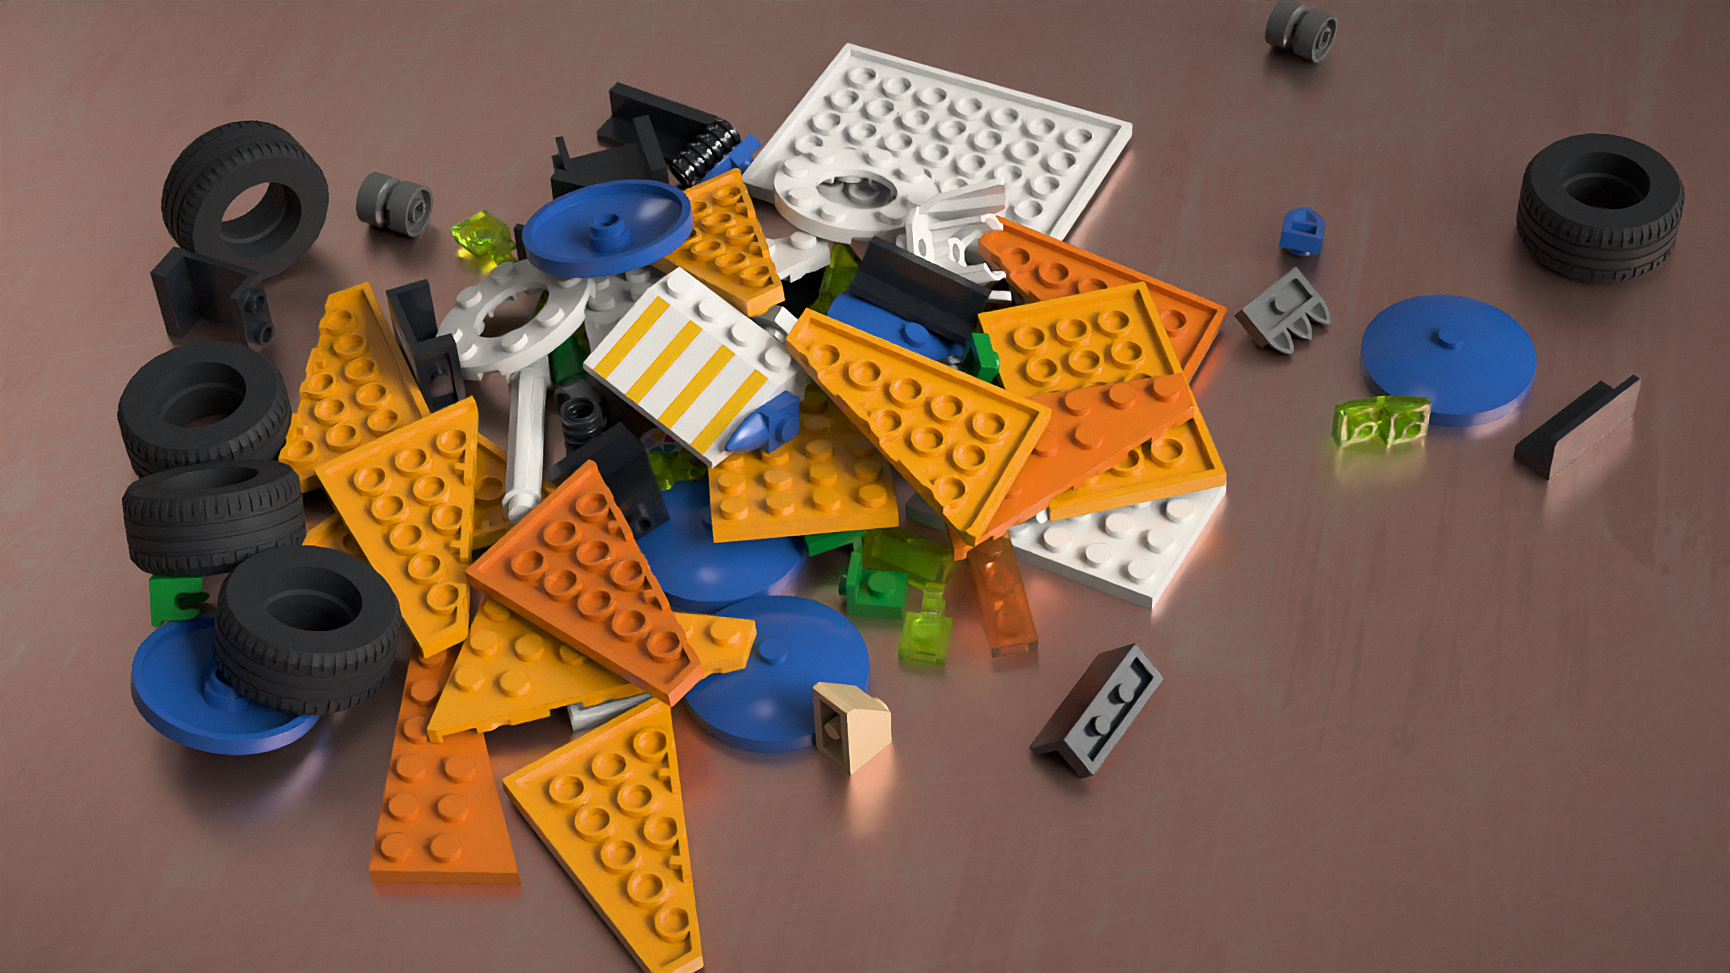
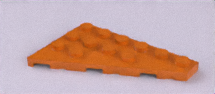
M995 216L1003 224V230L984 233L979 240L977 253L995 271H1005L1006 278L1004 279L1029 304L1145 281L1188 384L1190 383L1227 316L1228 307L1001 216Z
M1183 373L1024 397L1051 408L1050 421L976 546L988 538L992 541L1004 535L1011 526L1020 525L1046 509L1049 501L1069 488L1075 491L1085 485L1090 477L1099 476L1125 460L1130 450L1146 440L1152 443L1162 437L1168 429L1176 428L1193 418L1194 405ZM944 521L954 561L967 558V551L973 547L966 545Z
M590 459L464 571L467 582L471 586L671 708L704 677L699 658L693 647L690 646L681 624L675 618L668 599L657 578L652 574L649 563L644 554L641 553L620 508L617 507L609 487L606 486L601 477L597 464Z

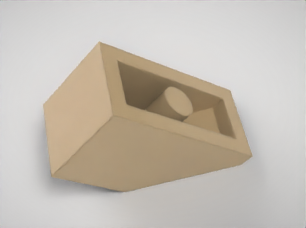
M818 682L812 687L816 749L851 776L892 742L891 712L882 700L877 697H870L854 685Z

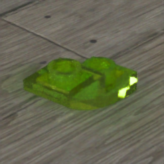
M1393 395L1368 397L1336 404L1331 436L1339 448L1352 443L1366 441L1378 435L1387 447L1405 441H1412L1427 435L1432 403L1427 397Z

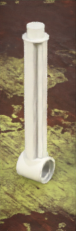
M550 353L536 362L506 375L508 389L511 394L506 486L505 495L502 499V508L508 515L510 522L514 525L543 501L541 489L546 390H553L555 387Z

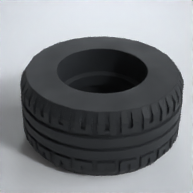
M258 120L230 122L215 127L197 137L181 152L171 166L164 183L161 198V212L164 224L171 237L181 249L260 272L262 280L275 276L291 267L308 252L323 228L329 205L328 184L320 166L285 129L279 128L275 124ZM269 183L265 195L252 210L236 219L222 221L226 209L238 195L255 185Z
M1588 133L1569 136L1547 146L1528 163L1523 176L1516 217L1518 234L1532 255L1539 262L1557 273L1587 282L1614 283L1628 281L1650 272L1662 264L1672 252L1685 202L1684 185L1672 164L1662 154L1646 144L1612 134ZM1591 206H1599V207H1604V208H1608V209H1600V208H1595V207H1591Z
M206 341L173 348L156 356L142 366L130 379L119 399L117 419L132 469L141 479L173 468L216 461L252 459L278 461L280 451L286 444L285 437L291 425L292 410L282 374L272 361L259 352L233 342ZM229 415L225 419L207 426L185 427L191 422L204 417Z
M257 459L228 460L173 468L154 473L133 482L127 487L122 497L123 517L130 559L140 570L153 575L179 577L229 573L254 554L275 547L302 545L307 536L300 478L290 465L283 462Z
M288 545L270 548L254 554L240 563L223 580L218 594L213 627V658L226 680L240 694L259 705L278 712L296 715H326L345 711L370 698L383 687L389 678L399 636L401 621L400 604L385 578L372 566L355 556L335 549L314 545ZM293 627H306L319 631H306Z

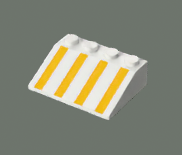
M678 267L649 287L583 362L584 370L711 468L732 454L725 451V445L746 417L785 390L798 396L799 402L804 399L807 372L785 350L784 344L681 267Z

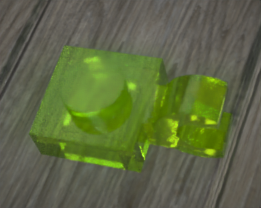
M485 209L452 228L454 241L478 259L489 253L497 266L504 262H512L513 264L519 262L510 253L516 249V244L511 239L509 227Z
M682 447L679 453L678 451L663 454L658 451L647 453L660 491L672 489L674 483L678 481H700L708 471L707 464L695 466L688 461V459H695L696 456L685 447Z
M926 582L921 613L907 612L898 646V660L945 666L953 634V618L943 617L946 599H943L945 584Z

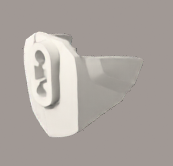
M1004 177L937 193L924 205L910 209L905 222L906 234H900L897 237L896 246L975 283L1006 278L1005 271L991 272L986 264L966 265L964 253L965 248L979 234L1003 230V224L993 214L1005 209ZM992 291L987 303L1011 304V291Z

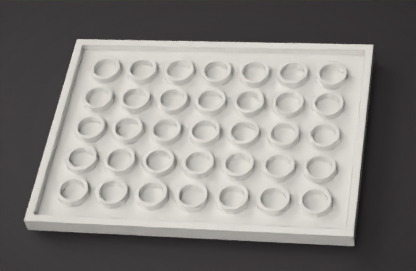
M846 43L743 173L742 180L746 184L748 195L775 204V196L773 194L774 178L778 169L786 160L809 153L816 146L863 151L884 149L889 151L893 158L922 167L924 174L937 187L938 193L1004 177L1005 209L993 215L1001 216L1062 241L1131 138L1132 123ZM834 177V183L822 182L816 187L822 197L847 208L877 209L889 205L896 199V196L890 195V188L881 184L871 186L868 184V178L857 183H847ZM979 234L965 248V262L974 265L986 264L989 269L994 270L977 253L978 243L983 235Z

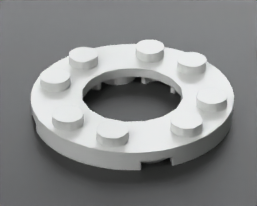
M825 146L813 147L809 153L786 160L775 174L773 186L775 207L789 223L817 237L851 244L852 239L871 241L874 235L892 244L896 243L897 237L900 234H906L905 222L910 209L924 205L938 193L937 187L924 174L922 167L893 158L892 154L887 150L831 149ZM834 177L847 183H857L868 178V184L871 186L881 184L890 188V195L896 196V199L889 205L877 209L847 208L822 197L816 187L822 182L834 183Z
M528 259L514 264L512 262H504L492 271L491 276L476 286L467 287L458 294L457 303L444 318L436 337L452 333L457 344L463 379L481 380L485 372L489 374L500 372L502 376L510 374L543 358L576 331L586 318L583 311L587 301L595 300V282L593 278H568L545 273L534 267ZM544 290L548 291L549 297L546 305L528 324L500 337L484 338L479 336L485 328L482 320L488 313L491 318L494 316V309L499 304L507 300H517L518 297L515 293L524 291L527 295H534Z

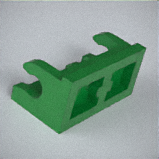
M152 575L149 579L151 625L162 626L164 621L190 620L196 617L200 609L194 607L182 609L180 606L199 604L206 601L210 597V593L202 591L204 589L203 583L207 576L211 575L179 577Z

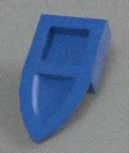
M750 133L696 185L734 168L739 169L742 176L754 161L751 156L762 144Z
M1309 207L1291 210L1284 217L1279 247L1286 248L1288 252L1299 256H1309L1311 253L1320 255L1325 232L1323 218Z
M785 390L756 409L736 428L725 445V451L740 454L759 448L769 454L784 443L792 440L799 434V397Z

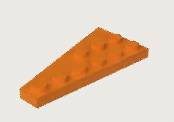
M413 641L369 866V874L373 883L521 885L483 733L478 734L477 729L472 728L444 735L443 743H432L426 730L461 651L460 642L425 659Z

